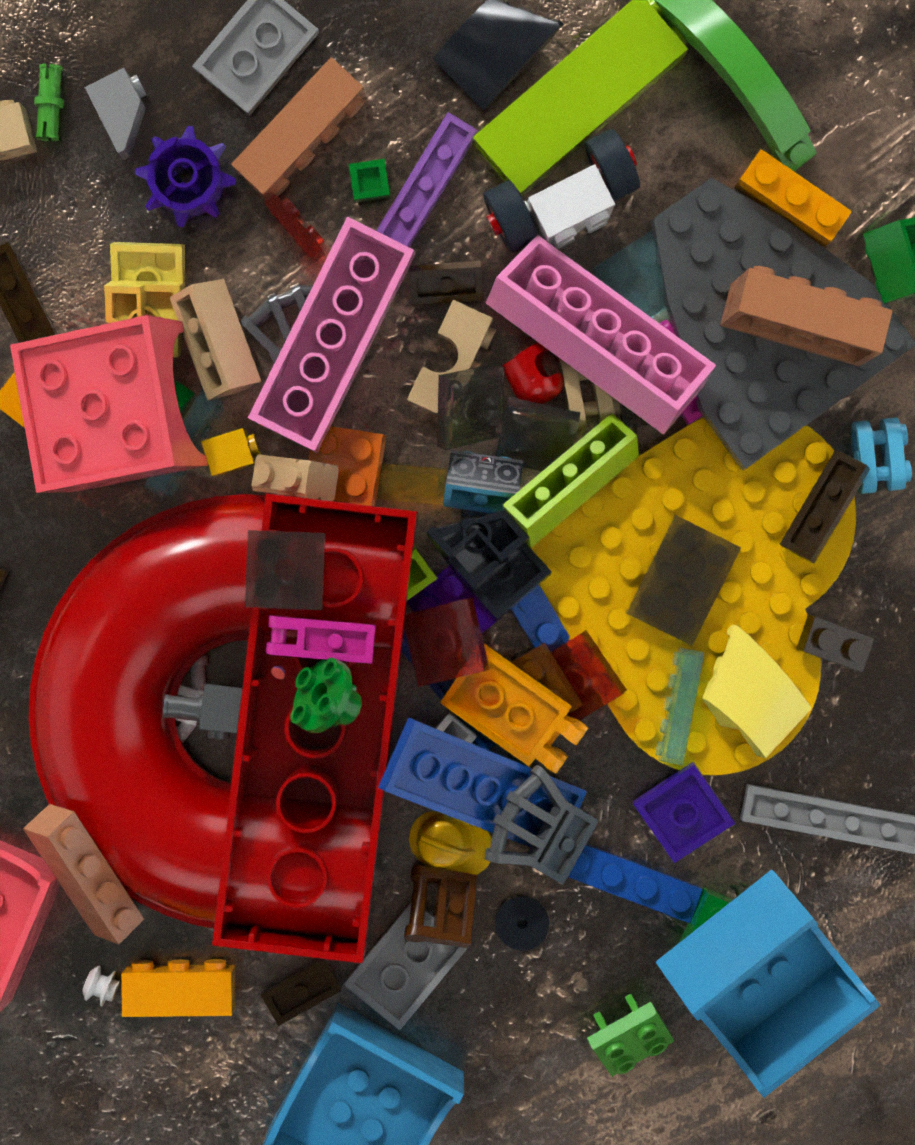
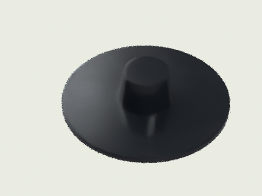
M518 896L509 899L500 907L495 919V928L498 937L506 946L514 950L526 951L537 947L544 941L549 931V917L546 909L540 902L530 897Z

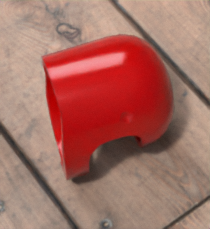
M539 342L523 350L512 360L501 366L515 397L521 404L527 407L540 406L553 400L560 394L564 386L562 372L549 376L545 371L542 358L550 350Z

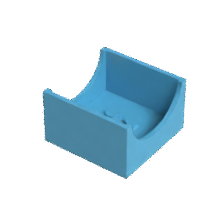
M772 869L656 961V964L697 1021L701 1019L763 1098L881 1006L819 929L815 919Z
M337 1003L269 1125L263 1145H429L445 1116L456 1103H460L464 1095V1072L346 1006Z

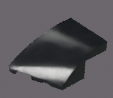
M487 0L449 38L434 56L433 60L485 110L492 105L506 86L519 76L537 52L545 48L564 24L558 19L550 20L533 14L530 9L521 6L513 7L504 0Z
M506 510L490 513L482 518L461 520L460 523L440 528L432 527L426 531V535L447 564L495 622L551 576L552 571L528 546L530 537Z

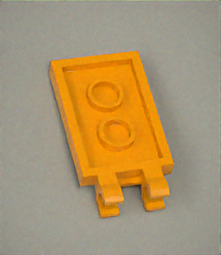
M483 642L478 646L440 701L443 706L528 767L536 759L555 774L568 757L559 748L551 746L558 735H563L568 741L577 745L588 730L584 723L567 716V713L572 708L570 704Z

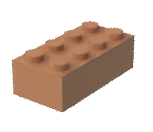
M764 266L748 268L730 285L720 323L722 327L855 366H861L883 352L893 310L882 307V303L872 298H860V300L846 296L847 293L844 290L834 287H826L823 290L810 286L811 282L801 277L792 276L786 279L776 276L773 269Z

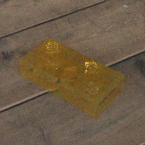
M382 463L376 499L443 505L447 469Z

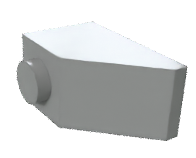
M122 68L86 86L85 89L117 153L125 160L131 156L146 110L141 98L147 94L138 76L130 77L125 68Z

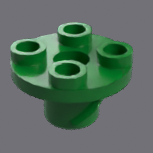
M335 658L323 659L311 668H303L297 675L296 687L298 689L290 715L292 723L310 733H320L333 724L334 727L338 724L347 725L357 718L361 710L362 700L360 694L356 692L357 687L352 684L351 672L345 663Z

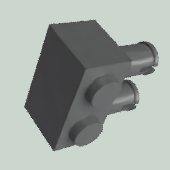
M204 684L203 695H200L199 698L165 694L163 718L196 721L199 729L207 730V738L229 740L230 733H237L243 688Z

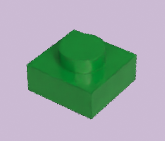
M385 159L349 164L354 202L390 197Z

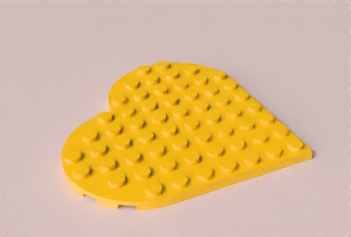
M702 417L639 455L637 459L531 548L552 571L551 576L542 582L540 587L569 634V644L618 723L644 752L674 769L681 770L694 761L703 775H725L758 766L782 751L795 738L806 723L814 707L821 679V658L796 650L808 616L805 609L827 592L843 570L850 555L856 530V504L854 497L814 564L780 545L834 453L832 447L807 425L742 471L707 421ZM731 625H738L767 652L791 679L812 708L767 758L756 756L739 729L720 726L702 699L707 684L713 677V668L717 657H723L730 635L726 633Z

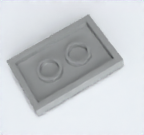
M247 0L192 67L250 116L319 34V30L284 0Z
M411 901L367 953L363 964L359 963L344 981V985L398 1030H401L467 950V948L425 941L411 942L405 940L404 932L405 926L409 925ZM426 908L423 926L434 927L435 915Z

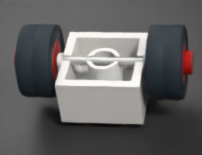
M607 130L585 142L586 153L591 164L590 167L528 197L527 202L522 199L519 191L510 180L483 193L484 202L489 212V215L486 216L489 226L495 236L500 235L504 244L511 252L528 245L537 235L551 245H554L555 248L560 249L575 240L574 236L578 232L586 229L588 233H592L607 225V220L610 218L615 206L614 201L640 188V180L635 167L637 166L636 158L628 145L625 146L615 130Z

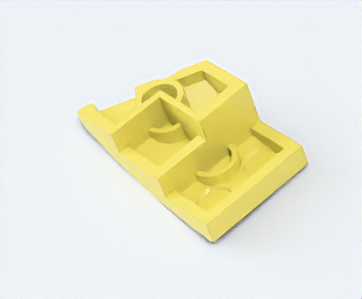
M111 243V281L104 285L106 322L113 323L145 315L178 320L170 297L185 288V244ZM180 333L175 340L173 357L178 358L181 354L183 333Z
M731 625L726 633L730 635L723 657H717L713 668V677L708 682L702 699L720 726L739 729L756 756L767 758L812 708L791 679L767 652L738 625Z

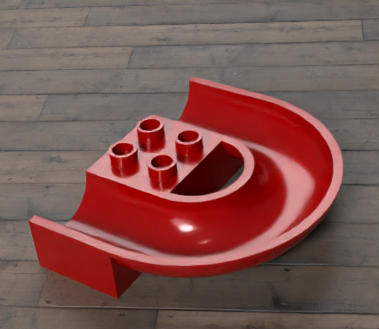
M268 493L266 495L239 494L205 498L164 510L134 525L112 540L94 556L72 581L47 624L35 658L29 697L31 747L36 771L48 803L75 812L131 898L165 916L192 925L213 928L212 946L363 964L368 940L372 887L385 791L378 788L387 768L390 756L403 648L408 586L419 514L417 511ZM269 615L376 625L373 663L341 661L348 666L352 676V684L357 687L356 692L360 694L362 700L361 710L353 722L347 725L338 724L336 727L333 724L320 733H310L291 722L290 715L298 689L296 687L297 675L303 668H311L323 659L266 654L267 642H271L272 628L268 627ZM287 629V644L296 645L298 630ZM248 640L232 781L229 783L212 776L190 757L180 739L176 718H163L165 694L178 696L184 677L194 663L204 654L229 642ZM275 666L283 667L285 677L283 679L275 678L271 673V669Z

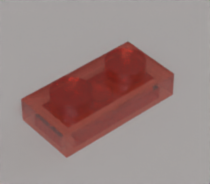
M273 194L264 202L267 210L314 264L325 255L320 246L325 241L311 225L306 229L296 219L301 213L287 197L281 201L276 194Z

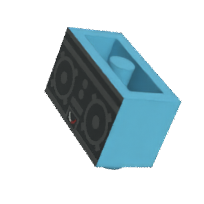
M451 450L443 506L485 513L503 511L502 505L520 490L523 460L477 454L470 451Z

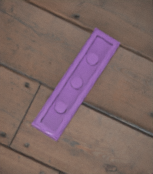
M448 112L378 227L377 232L410 248L472 146L473 136L479 130Z

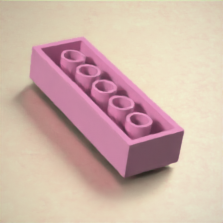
M349 217L346 218L248 419L318 453L415 257L413 249Z
M539 235L496 277L486 301L487 305L663 435L697 396L716 367L709 359Z

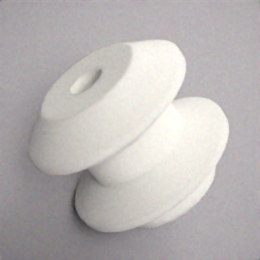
M101 966L92 969L83 987L85 1001L94 995L100 998V1006H103L106 1000L112 1002L120 981L114 979L116 972L113 971L107 977L101 975Z

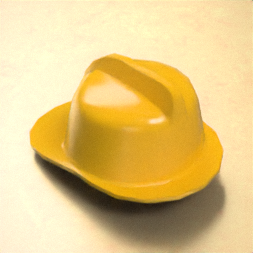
M435 810L422 814L410 828L409 844L411 851L417 860L426 866L478 875L490 863V861L484 859L486 849L490 848L492 837L487 830Z

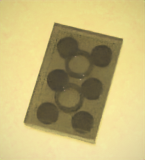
M674 515L626 614L693 646L741 547Z

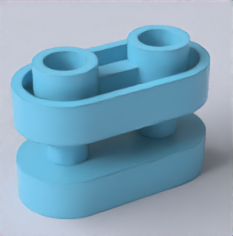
M897 417L881 419L879 430L872 431L868 420L856 421L851 424L853 458L870 468L858 489L859 494L875 493L877 481H885L888 491L904 490L906 482H911L912 480L911 464L909 460H905L904 446L908 444V431L906 425L900 424ZM874 445H881L883 464L881 467H876Z

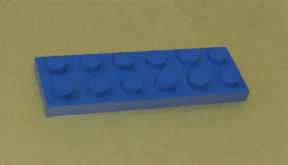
M408 717L378 788L493 833L495 823L492 821L496 814L501 815L508 802L505 798L509 791L513 792L528 779L533 768ZM550 776L565 800L580 809L587 791ZM542 787L538 788L526 799L550 813L553 807L552 802ZM521 808L513 823L537 836L544 821ZM508 831L507 839L528 847L532 845Z

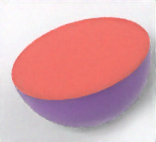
M275 666L271 669V673L275 678L283 679L285 677L283 667Z

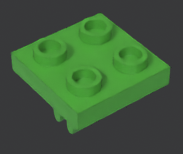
M632 994L625 996L632 1010L630 1014L610 1025L607 1024L600 1011L593 1014L600 1031L587 1037L593 1051L612 1077L616 1074L629 1072L636 1066L637 1062L648 1056L661 1054L667 1049L669 1044L675 1042L652 1002L639 1008Z

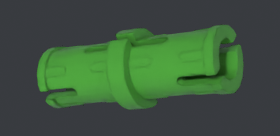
M40 64L38 96L34 98V105L38 107L35 138L41 141H49V138H51L52 142L59 141L60 109L64 108V100L60 98L63 67L49 64L48 68L47 64Z

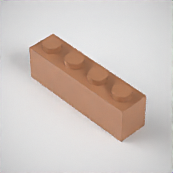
M331 57L232 162L233 169L266 201L271 195L275 198L278 197L290 183L287 178L297 168L302 171L313 160L315 156L313 153L314 149L321 142L327 144L335 137L340 130L337 125L346 115L351 118L361 109L365 103L362 99L365 96L364 87Z
M49 804L23 828L95 936L119 945L144 920L74 811Z

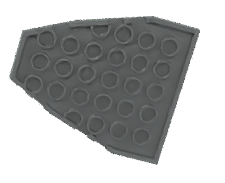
M713 178L704 182L651 221L653 238L657 243L658 266H661L664 284L662 288L664 303L674 334L716 365L705 385L697 394L698 399L696 403L699 412L742 471L915 346L914 339L894 312H892L882 354L861 366H855L722 327L720 323L731 283L748 268H753L754 266H764L773 269L776 276L786 279L792 276L805 278L811 282L810 286L823 290L826 287L844 290L847 293V297L860 300V298H872L880 301L884 308L891 309L888 303L883 304L881 294L878 293L874 284L784 217Z

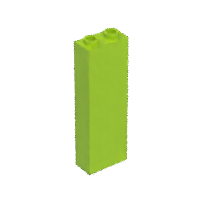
M631 0L473 136L474 147L504 182L510 180L515 185L521 197L528 193L685 57L688 48L685 46L687 41L676 27L672 26L670 28L661 18L663 12L654 0Z

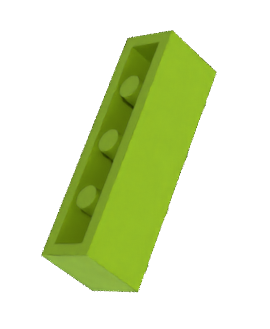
M611 413L502 505L503 510H506L530 537L528 541L530 548L639 457L637 435Z

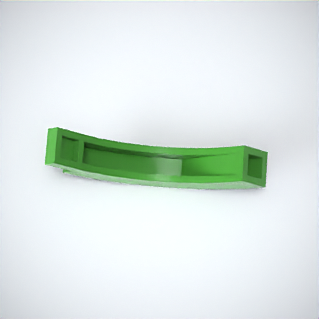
M654 0L663 12L662 19L670 28L672 26L676 27L684 39L706 59L730 87L756 124L775 159L791 170L796 171L817 154L808 136L811 130L780 79L747 36L714 1Z

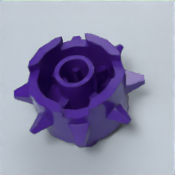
M187 126L181 138L172 137L163 141L156 136L153 137L151 140L155 150L149 157V165L135 169V175L147 180V184L153 193L145 206L146 209L150 211L164 206L175 215L177 226L183 228L188 218L199 216L205 212L216 218L219 215L216 203L221 198L224 188L236 185V179L223 173V169L218 162L226 146L220 143L208 147L202 141L196 139L193 126ZM185 171L187 174H192L190 182L185 183L183 181L179 184L182 181L179 177L182 172Z

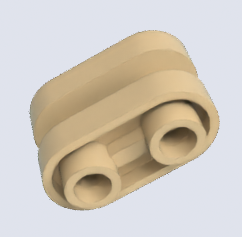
M559 359V369L564 378L563 392L571 430L586 428V417L597 415L600 423L611 413L614 415L621 414L620 402L593 382H591L594 401L583 403L579 381L588 379L562 359Z

